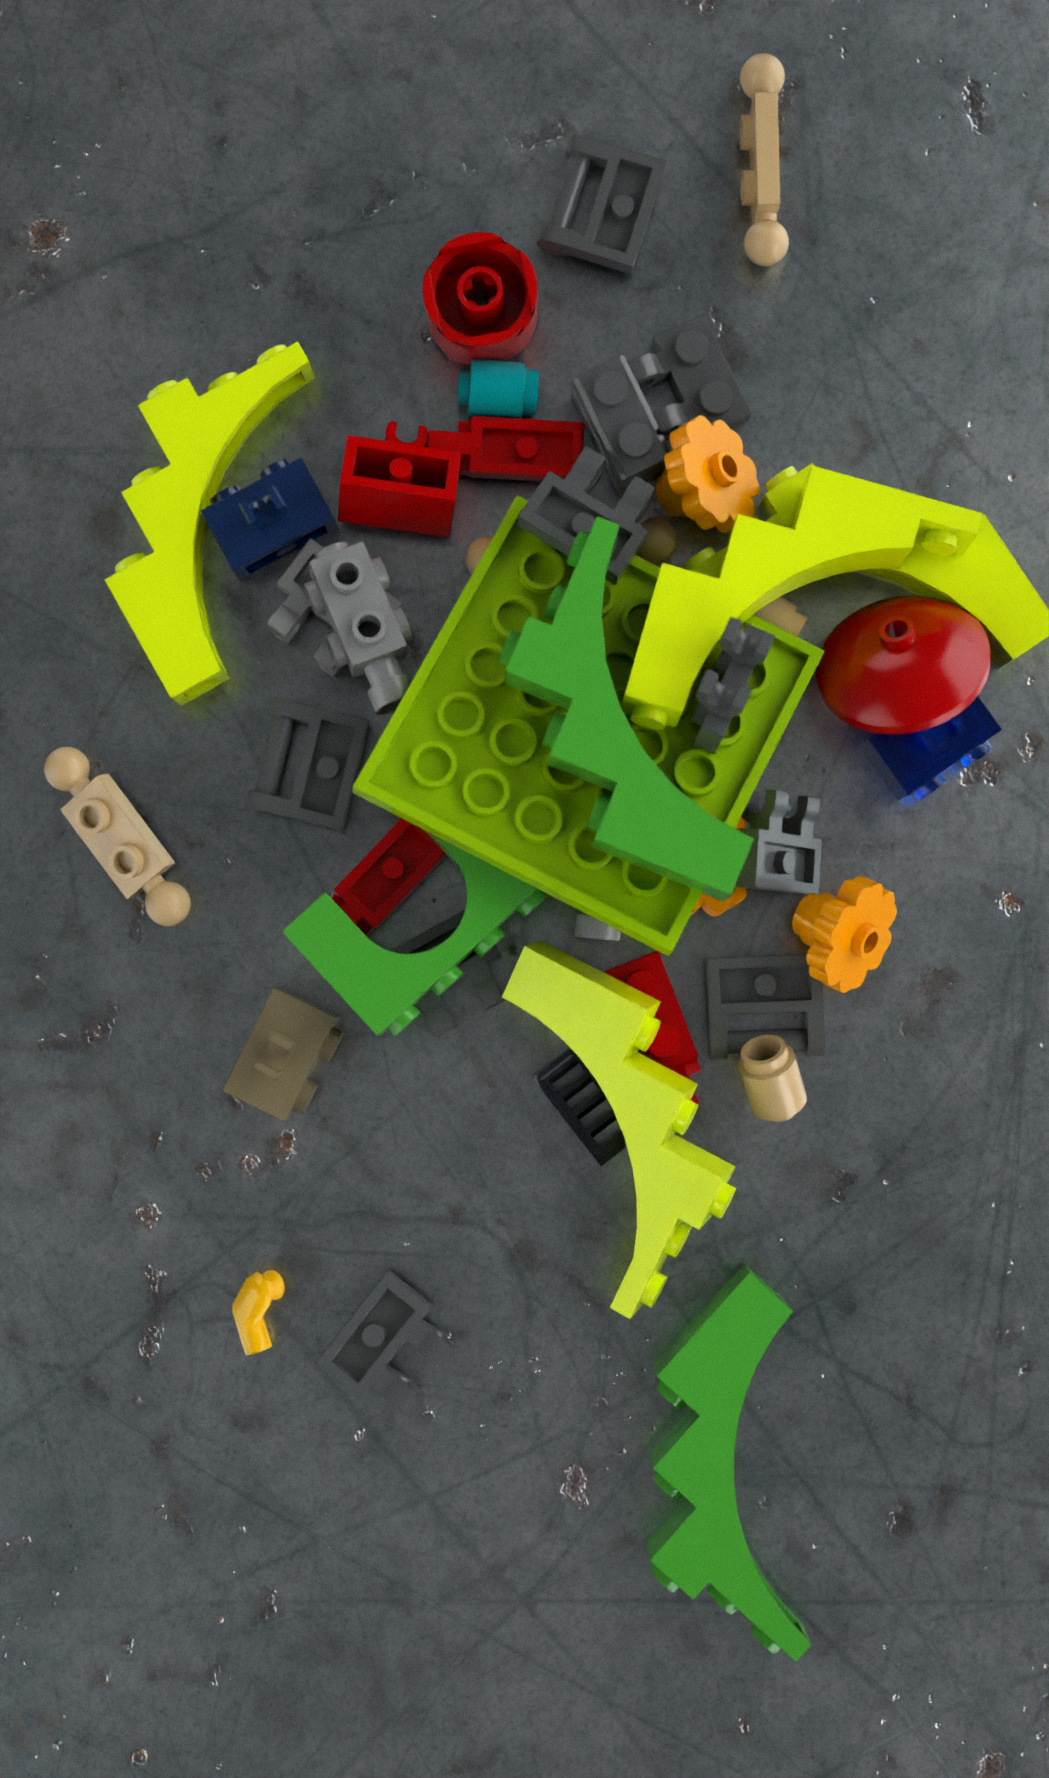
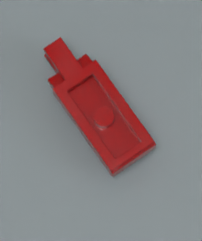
M472 416V421H458V432L429 430L427 447L462 452L459 474L469 475L472 478L543 481L547 473L551 471L565 479L584 449L585 423Z
M401 818L334 888L336 893L331 898L367 936L373 929L377 930L447 855L423 829Z
M659 951L605 970L606 974L661 1001L654 1018L661 1021L658 1032L647 1051L644 1052L639 1049L638 1053L690 1079L689 1075L700 1072L697 1050ZM694 1092L691 1101L699 1104L696 1093Z

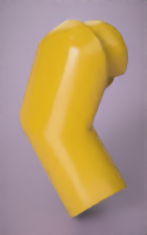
M267 1270L262 1274L255 1272L248 1276L232 1304L233 1317L245 1355L259 1353L272 1347L264 1314L269 1308L271 1301L282 1298L285 1291L281 1275L274 1270Z

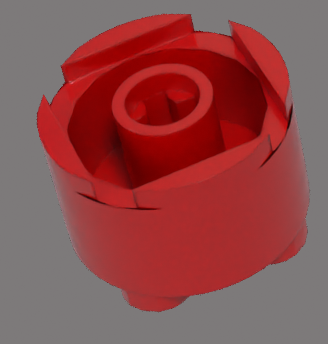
M467 233L448 241L439 250V254L425 273L423 278V300L427 324L434 341L452 362L470 366L471 359L508 361L529 346L537 323L538 284L531 261L520 249L518 251L512 245L504 242L502 237L492 233ZM484 296L487 305L477 306L474 297Z

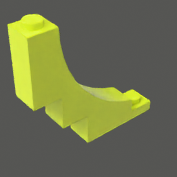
M812 465L801 489L791 528L737 514L728 538L718 578L662 563L621 704L623 713L630 714L632 722L646 728L660 730L664 729L665 725L676 728L689 693L699 673L720 646L719 641L730 617L736 618L743 623L759 609L782 595L808 583L837 574L866 569L900 568L911 552L914 542L922 544L926 551L936 555L949 556L955 553L963 555L978 535L983 513Z

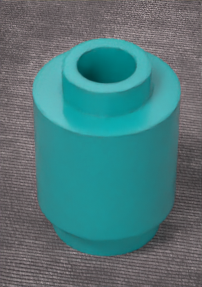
M471 359L470 370H459L457 404L468 405V417L484 416L521 419L522 415L535 416L538 399L539 370L525 369V363Z

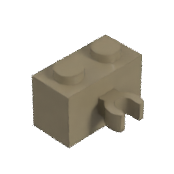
M281 986L273 987L222 1091L284 1122L292 1117L294 1111L304 1114L318 1087V1083L310 1078L319 1060L321 1059L329 1063L342 1039L344 1032L336 1029L341 1016Z

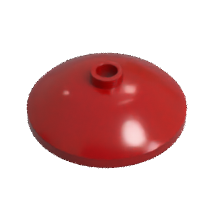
M916 595L891 597L871 603L842 620L830 632L820 648L825 652L816 667V679L819 692L826 706L834 715L847 724L861 730L879 734L918 732L940 725L966 709L980 694L986 684L991 668L989 640L979 621L952 602L935 597Z

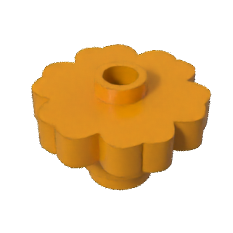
M702 415L685 422L678 429L672 431L669 435V440L673 450L664 456L665 469L656 481V495L663 509L672 516L679 517L682 515L695 520L697 525L703 530L716 527L722 533L732 530L737 514L751 518L754 517L755 506L752 498L760 493V487L756 478V466L751 458L743 454V444L740 436L735 431L730 430L723 420L719 419L710 423Z
M860 875L854 879L844 881L837 896L827 892L820 895L810 893L800 901L793 915L792 928L794 933L800 936L802 942L810 947L806 955V961L812 978L841 993H846L850 989H856L861 986L866 977L867 970H874L879 966L885 951L890 945L891 932L888 928L892 925L897 914V908L894 904V893L884 889L881 883Z

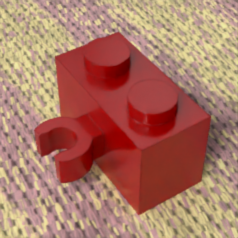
M395 421L388 423L385 430V440L347 435L339 486L338 521L450 538L462 452L427 447L428 430L426 426L419 425L416 440L409 443L402 442L396 436L397 422Z

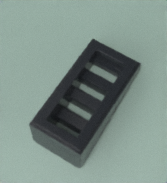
M570 1047L532 1075L533 1080L600 1166L627 1147L622 1131H619L601 1146L594 1139L597 1134L617 1120L613 1109L609 1110L587 1128L581 1122V1118L607 1098L591 1072ZM580 1064L585 1073L559 1092L553 1083ZM594 1082L599 1091L572 1110L567 1101Z

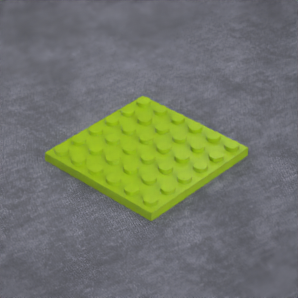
M517 495L354 783L353 793L653 949L670 956L702 892L591 847L597 832L586 828L599 795L602 794L611 798L613 792L548 765L549 754L552 748L542 745L545 734L555 711L566 715L568 710L506 685L505 670L507 666L498 663L510 631L513 629L521 633L528 616L549 625L552 624L551 620L544 618L550 597L557 584L567 588L575 567L566 564L567 555L517 526L518 516L528 503V500ZM636 555L616 585L606 579L604 584L601 616L606 663L620 707L660 571V567ZM752 615L741 624V630L744 631L748 623L775 635V638L764 662L754 666L746 686L752 688L746 705L739 716L732 717L715 754L693 745L701 726L690 721L699 703L696 693L707 669L713 671L722 651L720 646L699 673L689 693L676 728L665 725V728L660 730L646 728L632 722L630 719L631 715L624 713L642 748L669 781L709 815L733 828L736 827L825 652L755 615ZM718 673L717 681L720 683L723 675Z

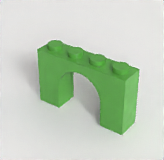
M425 831L458 867L467 889V903L463 918L454 933L442 944L428 951L414 954H403L386 950L372 942L326 892L290 923L282 933L377 1036H381L387 1029L394 1036H397L421 1013L414 1005L426 993L432 990L437 997L443 994L464 974L457 967L463 959L473 950L480 957L484 956L506 935L499 927L516 911L522 918H525L548 897V894Z

